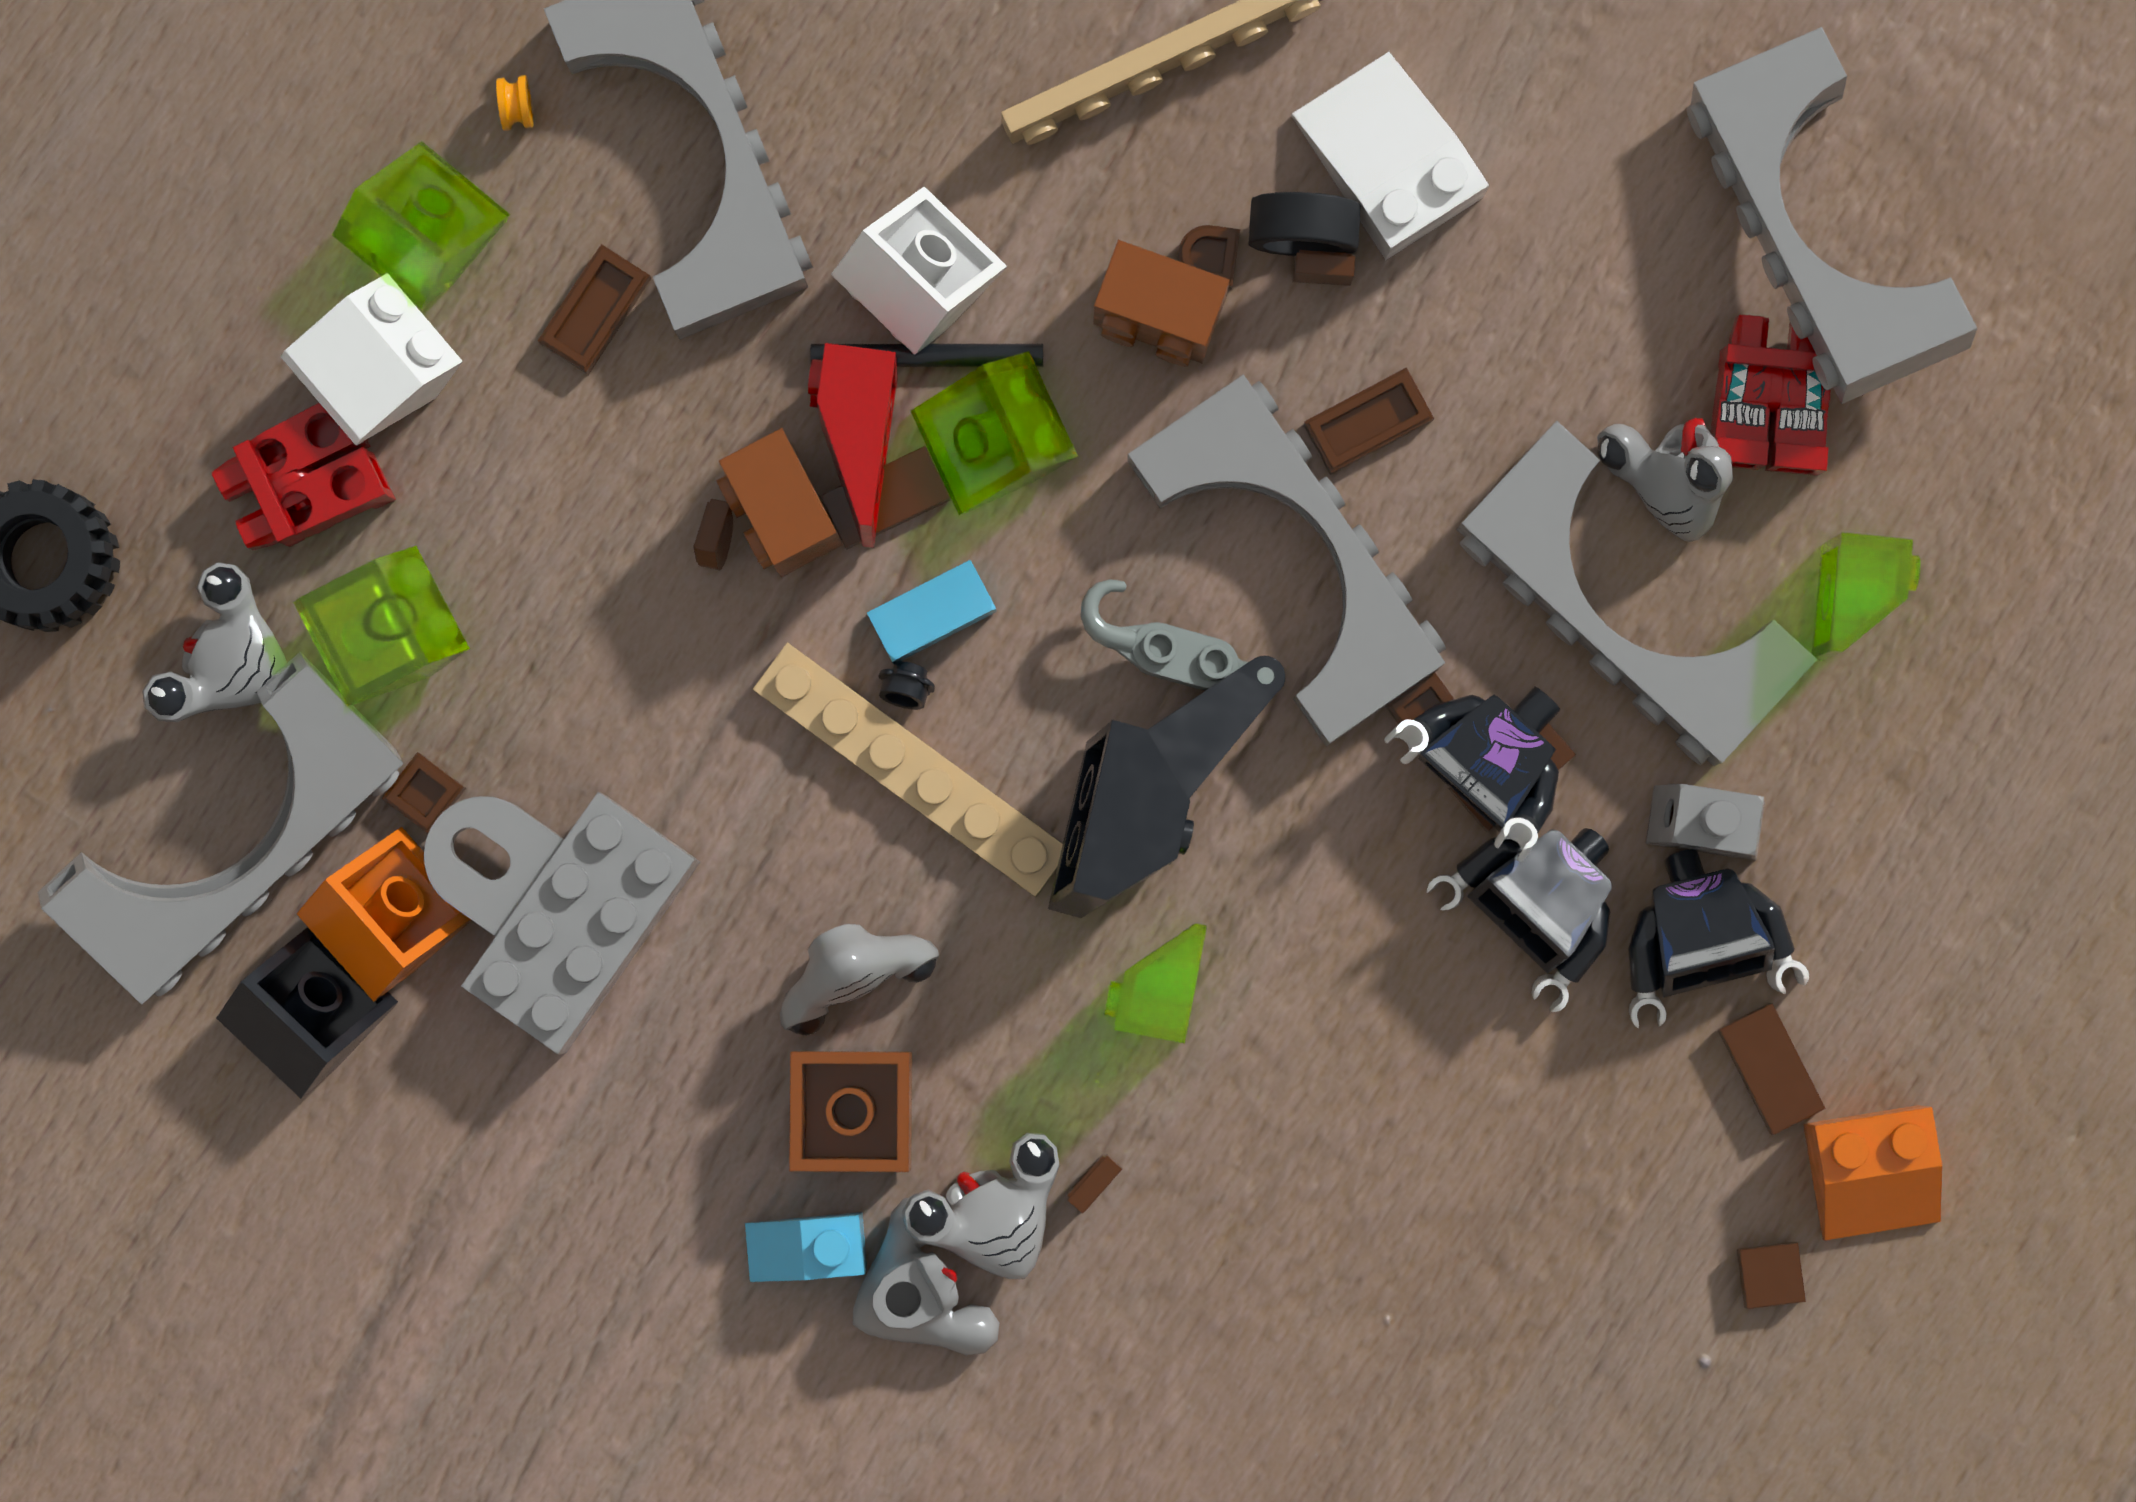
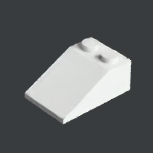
M1387 52L1291 115L1343 196L1361 205L1360 222L1385 260L1481 200L1489 187V184L1457 135L1390 52Z

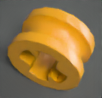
M519 76L515 83H508L505 78H497L496 93L502 129L504 131L511 130L512 125L515 123H522L525 128H533V106L527 76Z

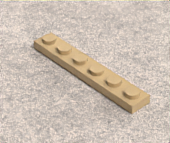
M1239 0L1002 111V125L1011 144L1025 139L1027 145L1040 142L1058 131L1056 125L1058 122L1076 114L1079 120L1091 118L1111 106L1109 99L1120 93L1130 90L1132 96L1147 92L1163 82L1161 74L1180 65L1183 66L1184 71L1196 69L1216 57L1214 49L1232 41H1235L1237 47L1247 45L1268 33L1266 25L1287 16L1289 22L1298 21L1316 12L1321 5L1319 0Z
M788 642L753 688L763 698L1036 897L1057 869L1062 843Z

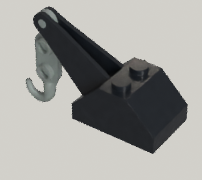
M1112 579L1096 583L1087 591L1081 602L1080 617L1084 629L1089 636L1104 647L1117 651L1147 675L1204 690L1205 692L1148 730L1111 720L1086 742L1048 906L1049 910L1079 918L1086 916L1148 879L1168 864L1170 865L1178 858V854L1185 855L1190 845L1194 822L1186 819L1190 805L1189 798L1276 693L1282 689L1285 683V671L1278 660L1270 656H1259L1249 662L1242 661L1238 658L1233 647L1221 639L1159 622L1118 627L1106 623L1099 614L1098 606L1100 600L1111 592H1124L1127 587L1124 581Z

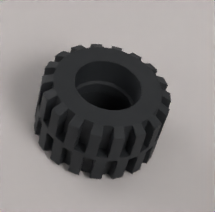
M32 479V484H26L20 480L7 483L9 490L4 493L0 491V620L32 631L38 629L44 632L59 631V626L64 625L72 628L83 623L80 618L83 614L94 615L102 608L97 602L101 595H111L115 587L114 584L109 582L111 572L119 573L120 560L113 557V549L119 548L117 536L110 533L107 528L111 525L110 521L104 513L94 508V503L59 484L54 485L45 480ZM43 523L54 524L62 530L67 541L68 557L66 565L60 576L48 586L37 590L25 589L18 583L12 570L11 558L14 546L20 536L31 527Z

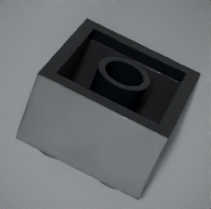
M307 927L240 982L216 1019L302 1099L352 1053L396 1006L398 1001L387 992L373 1002Z

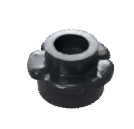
M905 661L895 662L893 669H883L878 676L883 680L879 696L884 701L905 709H923L927 696L930 695V692L933 693L935 691V685L926 678L928 672L925 668Z

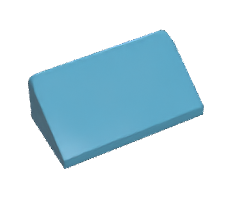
M968 560L867 612L894 665L895 662L902 661L996 613L997 609L971 560Z

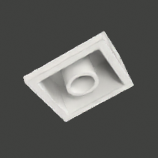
M922 187L865 228L831 275L848 290L855 300L859 301L898 341L902 342L915 355L943 334L1002 274L1007 265L925 187Z
M388 273L347 295L284 350L280 356L355 445L360 444L436 399L463 362Z

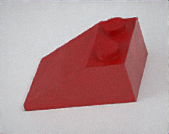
M825 343L823 360L812 359L808 381V394L811 395L810 407L818 408L821 427L862 547L874 548L885 470L883 466L886 465L898 382L896 352Z

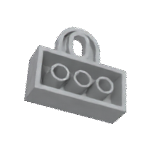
M600 792L595 795L565 839L508 801L488 796L464 799L447 808L436 819L427 835L424 848L426 873L438 895L495 936L461 987L557 1054L567 1053L700 864V861ZM474 828L503 847L510 857V867L507 873L499 879L490 880L460 860L454 850V842L458 834L466 829Z

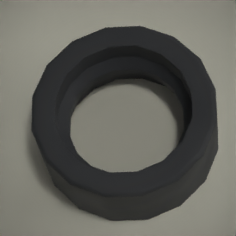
M1275 192L1255 196L1251 200L1248 245L1258 251L1285 256H1296L1300 250L1356 253L1359 245L1361 205L1352 199L1321 193Z

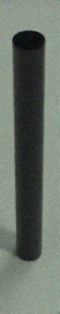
M811 344V362L812 359L823 360L825 344ZM838 344L896 352L897 367H1043V344H928L915 355L904 344Z

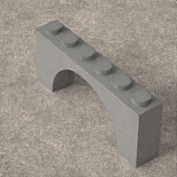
M704 0L561 1L544 8V11L571 74L609 66L633 67L659 74L675 82L694 96L707 110L720 132L725 152L726 174L722 200L717 214L702 240L688 255L666 271L653 276L678 338L683 339L808 288L803 272L812 269L813 266L800 235L789 239L781 218L791 215L779 183L776 182L767 186L759 167V165L769 162L757 129L745 133L737 112L748 107L735 75L723 79L716 59L726 55L718 33L713 22L704 26L701 25L694 8L695 5L703 3Z
M1821 27L1694 82L1691 105L1686 110L1689 122L1696 136L1699 139L1707 137L1716 154L1711 157V161L1720 184L1725 189L1732 186L1741 204L1736 207L1744 232L1750 239L1757 236L1766 254L1762 256V264L1768 280L1775 289L1782 286L1791 303V306L1787 307V313L1795 333L1800 339L1808 337L1817 355L1813 358V366L1820 383L1826 390L1834 388L1841 404L1970 349L1977 326L1951 277L1936 283L1916 287H1886L1862 282L1842 274L1818 258L1799 237L1791 224L1781 195L1780 165L1794 137L1803 126L1823 109L1843 98L1847 74Z
M1243 374L1128 453L1127 462L1160 509L1176 499L1203 490L1219 488L1249 490L1264 494L1289 506L1308 521L1321 536L1333 557L1340 578L1343 607L1341 626L1332 654L1324 668L1308 686L1295 695L1293 700L1327 747L1428 675L1441 668L1445 661L1439 653L1444 651L1446 647L1436 630L1427 620L1419 625L1406 605L1413 600L1400 579L1393 572L1385 577L1377 566L1373 557L1379 551L1368 533L1360 524L1352 529L1342 516L1339 509L1345 506V502L1332 482L1327 477L1318 481L1305 462L1311 459L1312 455L1300 436L1293 429L1284 433L1272 416L1279 409L1270 393L1260 381L1251 386Z
M1556 421L1456 529L1465 537L1459 544L1482 566L1485 567L1491 561L1507 576L1503 585L1521 603L1529 606L1534 601L1551 617L1546 621V625L1562 641L1570 646L1578 641L1594 656L1589 661V664L1602 678L1613 686L1621 681L1636 694L1637 697L1632 701V704L1641 714L1657 726L1664 720L1680 735L1675 743L1689 758L1699 765H1702L1706 760L1713 766L1721 764L1818 659L1775 620L1765 624L1752 637L1737 647L1724 652L1698 657H1676L1649 651L1629 642L1608 627L1589 605L1579 587L1571 561L1569 545L1571 517L1577 496L1588 475L1600 459Z
M301 652L294 656L257 691L263 707L274 718L282 731L288 757V777L279 813L264 838L250 853L231 867L211 877L183 884L158 885L120 877L105 870L81 852L38 891L41 909L141 1004L153 994L160 997L167 993L181 978L182 971L180 969L196 954L203 957L213 951L225 937L226 931L224 929L240 914L246 917L254 913L268 898L269 891L267 889L283 874L290 877L300 871L312 857L313 852L311 849L327 834L330 837H334L341 833L356 815L354 809L370 794L373 797L383 794L394 784L399 776L397 770L404 763L397 750Z

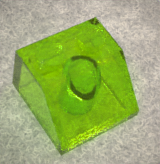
M421 141L355 188L332 236L380 276L388 273L408 298L422 309L458 280L506 223L510 213Z
M1029 351L983 364L911 410L912 416L958 515L968 513L1029 485L1078 457Z
M1842 532L1821 545L1811 652L1818 659L1817 661H1824L1846 650L1906 601L1909 590L1915 591L1917 589L1920 577V556L1912 555L1913 539Z
M417 546L376 558L299 597L293 602L347 707L429 678L470 649Z
M1193 924L1124 971L1122 983L1110 981L1104 1016L1115 1018L1113 1030L1185 1043L1207 925Z

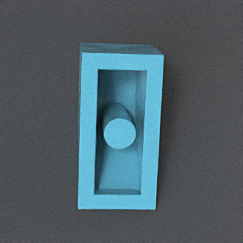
M862 1212L745 1223L750 1282L800 1281L865 1275L868 1271Z

